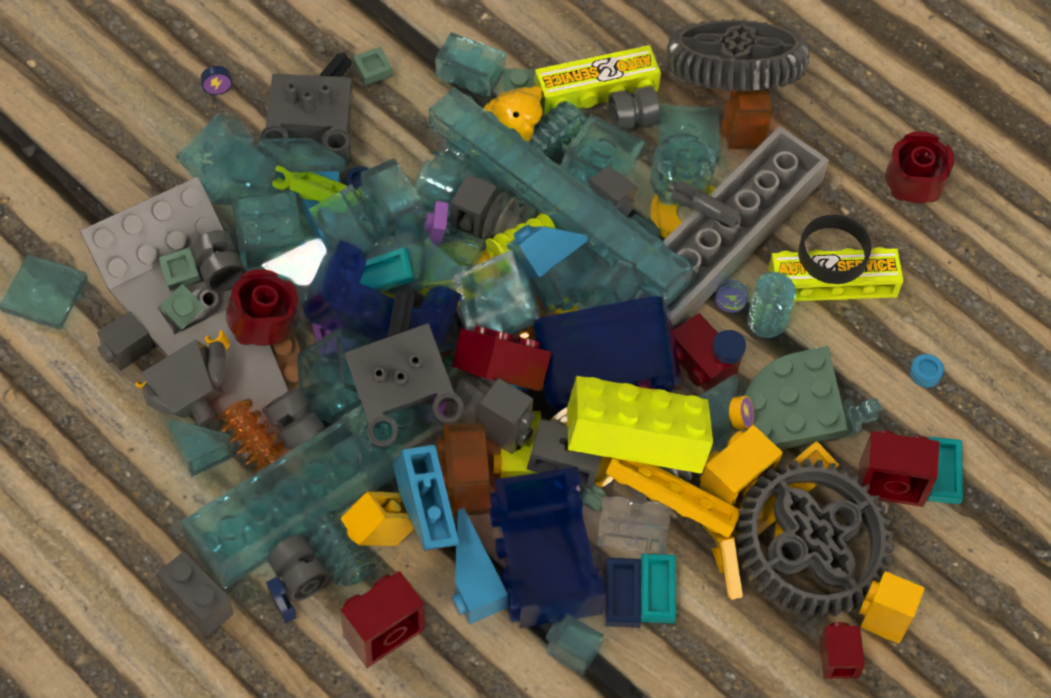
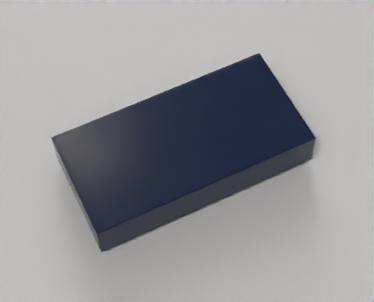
M606 558L605 626L640 628L641 559Z

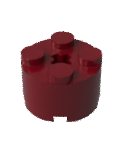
M917 131L906 134L902 140L896 142L885 172L886 182L891 189V195L895 199L912 203L935 202L939 199L954 166L953 151L948 144L945 146L938 141L940 137L929 132Z
M268 269L247 271L241 275V279L235 282L226 310V321L228 327L235 335L236 341L242 345L267 346L281 343L286 339L290 331L298 305V293L293 283L288 279L285 282L277 277V272Z

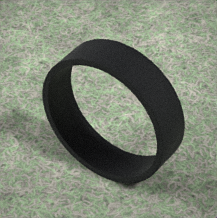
M825 215L814 219L804 229L798 248V256L803 268L815 279L829 284H844L855 280L864 272L871 254V240L866 230L856 221L841 215ZM835 228L846 231L861 244L864 251V260L855 268L846 271L826 269L811 259L805 247V240L810 234L820 229Z

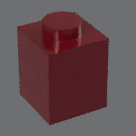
M835 622L825 626L819 639L823 679L859 678L865 666L860 626H850L846 622Z

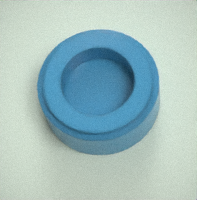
M921 354L911 364L910 377L914 383L921 387H933L940 382L944 373V366L936 356Z

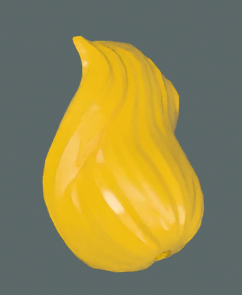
M535 85L530 88L522 87L508 90L485 105L483 123L486 132L494 143L510 148L524 145L530 141L534 135V125L540 121L543 114L540 104L543 92L540 86ZM515 112L519 113L517 118L513 116Z

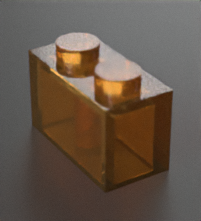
M769 89L765 91L755 90L754 92L731 91L730 100L724 103L725 119H721L720 124L721 137H726L728 150L757 149L766 140L772 116Z

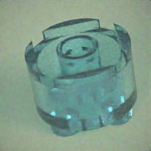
M688 133L670 135L663 140L659 147L657 146L652 162L650 183L662 204L685 206L670 198L671 192L667 191L670 182L677 184L681 180L697 189H701L705 194L709 193L716 167V155L713 148L707 142L705 145L698 140L697 136Z
M434 150L431 154L435 155L433 161L426 160L418 174L413 193L418 195V203L412 201V206L422 212L432 213L436 201L449 203L447 222H450L451 201L467 175L478 178V173L473 171L472 163L439 150Z

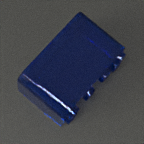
M340 239L321 258L304 300L303 311L306 318L312 323L365 346L387 338L394 298L359 283L366 265L365 255L358 247ZM435 286L427 291L420 309L413 307L409 330L429 323L437 347L441 345L448 332L461 293L444 286Z
M652 296L545 316L533 321L535 339L540 342L539 349L552 352L543 389L545 401L553 408L558 407V411L567 408L576 376L595 377L604 381L621 384L628 383L637 387L647 385L648 388L662 389L667 392L674 391L675 385L682 384L670 309L664 297Z
M577 467L496 479L495 492L490 493V523L492 528L498 527L500 537L495 539L496 553L498 559H504L506 567L505 570H501V576L505 590H509V618L511 623L517 622L519 629L602 615L606 591L603 578H598V568H595L582 514L583 502L580 499L578 490H576L577 485L581 484Z

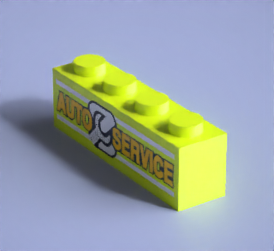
M650 45L535 69L534 86H540L543 95L540 104L543 114L546 116L608 102L610 92L627 90L629 94H632L635 88L650 85L654 87L656 92L659 90L661 71Z
M877 247L871 249L864 272L855 280L844 284H829L812 277L803 268L798 252L781 251L779 253H772L768 266L772 302L898 297L903 283L897 248L886 249L884 247ZM852 248L840 251L816 249L807 252L818 265L834 271L853 269L864 260V251Z

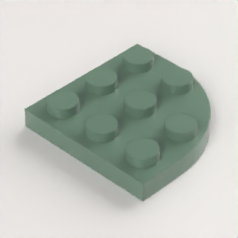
M828 346L788 354L772 361L759 371L746 390L745 396L751 399L754 407L753 425L780 450L811 444L815 441L821 442L849 436Z

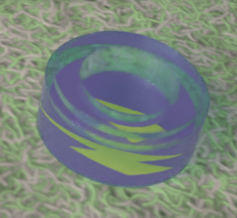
M724 281L717 288L716 304L725 312H739L747 303L748 290L739 281Z

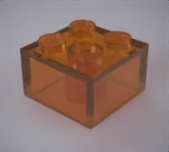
M484 423L444 425L443 438L437 439V455L452 516H457L458 510L462 508L465 509L467 515L489 514L490 479Z

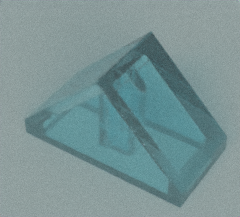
M169 419L167 425L171 440L191 477L235 457L237 450L234 436Z

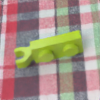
M281 163L276 166L275 170L282 172L285 176V180L276 178L272 181V185L277 189L283 190L289 187L290 190L299 193L302 198L322 202L336 212H348L359 203L361 191L307 169L302 171L296 170L287 163Z

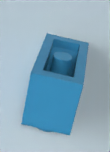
M526 225L514 233L515 239L506 246L526 277L540 278L586 243L588 238L584 234L544 226L531 227Z

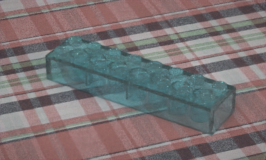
M426 401L387 415L395 420L399 430V438L397 443L390 449H378L369 440L367 434L369 422L362 405L182 520L181 524L185 539L224 590L267 562L269 552L283 540L294 535H308L355 504L367 491H375L396 477L393 462L403 449L435 445L437 450L448 443V427L436 421L433 414V405L430 401ZM380 424L374 430V437L377 440L386 441L392 436L393 429L387 424Z

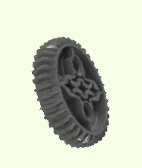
M722 19L721 21H702L700 24L693 23L671 34L666 49V59H668L667 65L669 70L675 76H678L679 79L686 80L688 83H695L696 86H705L707 89L716 88L718 91L723 89L730 92L732 90L754 92L755 90L765 91L769 88L776 89L778 86L785 87L787 84L800 80L807 71L809 50L806 39L795 31L788 30L786 27H779L777 24L771 25L767 22H757L756 20Z
M805 459L801 466L797 460L791 461L788 467L783 463L776 468V471L770 469L766 472L765 477H759L755 486H751L748 489V496H745L740 503L743 508L738 510V519L741 521L736 523L734 530L741 533L735 537V543L743 545V547L737 551V556L747 558L742 564V569H752L753 573L748 577L749 581H755L756 579L760 581L761 584L758 586L757 592L767 589L771 592L768 595V601H773L776 597L781 599L779 603L780 609H784L788 604H792L793 614H798L804 608L806 617H811L816 610L819 618L827 616L828 611L832 617L838 616L841 613V609L848 613L853 610V606L860 607L863 604L872 581L880 582L884 572H889L886 567L892 563L893 558L888 554L894 550L895 545L887 541L893 538L894 532L885 528L891 524V519L882 518L881 515L886 511V507L876 506L875 502L879 499V495L870 497L867 493L870 489V484L861 487L858 484L860 475L854 476L852 479L847 477L848 468H844L839 473L836 471V463H831L826 469L823 460H818L814 466L810 459ZM793 483L819 484L836 491L847 500L834 501L820 508L807 491L795 489L788 485ZM774 494L776 497L774 517L783 533L770 542L766 561L758 541L757 521L764 503ZM796 507L798 510L793 512L791 509ZM835 515L841 516L845 520L846 526L840 525L836 521ZM863 519L870 539V559L863 575L856 582L853 578L855 558L845 543L859 532L861 520ZM814 535L817 537L815 540L811 538ZM781 549L789 550L793 555L794 561L787 560L782 555ZM834 563L838 566L835 569L831 567ZM809 567L821 584L840 588L841 592L830 595L808 593L790 585L778 574L794 575Z

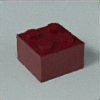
M476 325L474 331L461 328L451 367L497 381L500 378L508 384L541 391L552 352L539 349V341Z
M887 430L871 431L859 461L858 475H860V480L858 484L861 487L870 484V489L867 493L870 497L879 495L878 500L924 507L938 478L940 441L929 440L925 436L909 437L896 435L894 432Z
M400 571L392 576L385 575L374 583L371 590L363 595L356 594L344 603L343 608L340 609L343 637L366 668H369L425 630L424 602Z

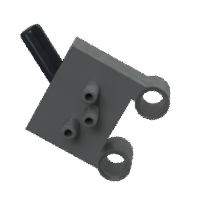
M345 53L337 54L319 76L272 74L266 127L260 134L262 154L265 162L271 165L285 163L290 156L289 142L323 144L324 161L330 167L342 168L348 165L351 160L349 129L353 94L352 78L342 77L352 64L351 59Z
M397 291L395 293L387 338L344 353L369 422L367 427L369 440L372 445L382 450L393 447L399 438L398 426L394 419L387 416L389 414L434 398L433 414L439 424L447 427L454 426L460 422L464 413L463 401L460 396L453 392L429 323L409 330L415 295L407 291ZM445 401L454 402L458 407V412L453 417H443L438 411L441 403ZM380 424H387L393 429L392 436L386 441H380L374 437V430Z

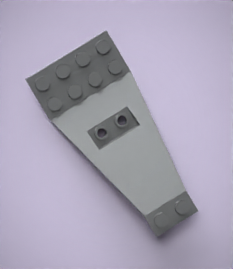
M195 177L86 227L79 232L108 291L127 312L130 311L149 332L153 342L167 357L194 340L205 344L209 348L205 341V336L210 335L215 340L219 336V330H223L230 341V347L225 351L224 382L221 385L223 394L209 404L228 425L242 456L247 457L280 440L277 435L280 428L272 426L262 411L270 402L288 392L270 345H242L236 341L235 335L228 327L226 321V310L232 289L224 292L210 291L205 285L195 259L194 262L201 281L186 285L185 287L205 308L182 331L158 309L176 290H169L158 258L186 248L191 250L193 242L199 236L210 231L223 230L199 177ZM207 292L213 295V302L209 305L203 301V296Z

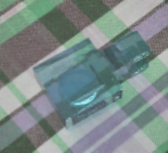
M877 398L866 400L856 407H853L851 399L842 401L849 436L861 433V423L872 422L879 418L877 412L881 411V407Z

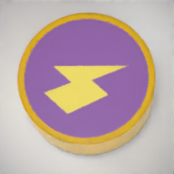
M748 396L733 397L729 404L730 421L737 430L749 429L754 423V407Z

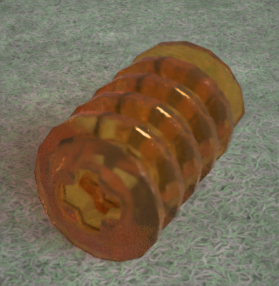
M247 398L237 401L224 409L214 418L213 422L221 419L225 420L220 429L221 433L229 430L234 432L228 442L229 444L237 441L241 442L236 453L241 454L248 451L249 456L244 461V464L249 465L256 462L257 467L252 472L256 476L280 458L285 445L283 442L274 443L277 438L275 431L266 432L269 427L268 421L262 420L257 422L261 412L258 409L249 411L253 401Z

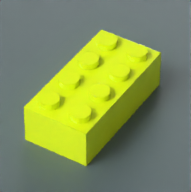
M576 376L567 405L568 450L702 474L713 445L708 399L695 395L687 396L670 393L662 389L654 390L637 387L628 383L621 384L604 381L595 377Z

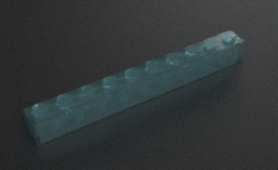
M454 87L428 109L429 128L539 213L549 216L560 229L586 235L588 241L583 244L586 249L662 307L666 308L690 285L693 266L690 265L684 256L674 253L665 246L660 238L650 235L641 228L636 220L626 217L616 209L612 202L604 200L594 193L587 183L580 182L570 175L563 165L553 162L545 156L539 147L529 144L516 130L509 129L492 112L485 111L477 105L471 96L461 93Z

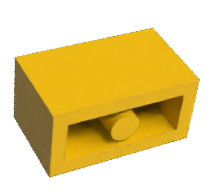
M367 491L340 518L347 528L349 538L362 546H398L414 530L400 493Z
M885 571L880 582L872 581L865 600L861 605L859 614L864 615V619L860 628L900 644L915 616L925 588Z

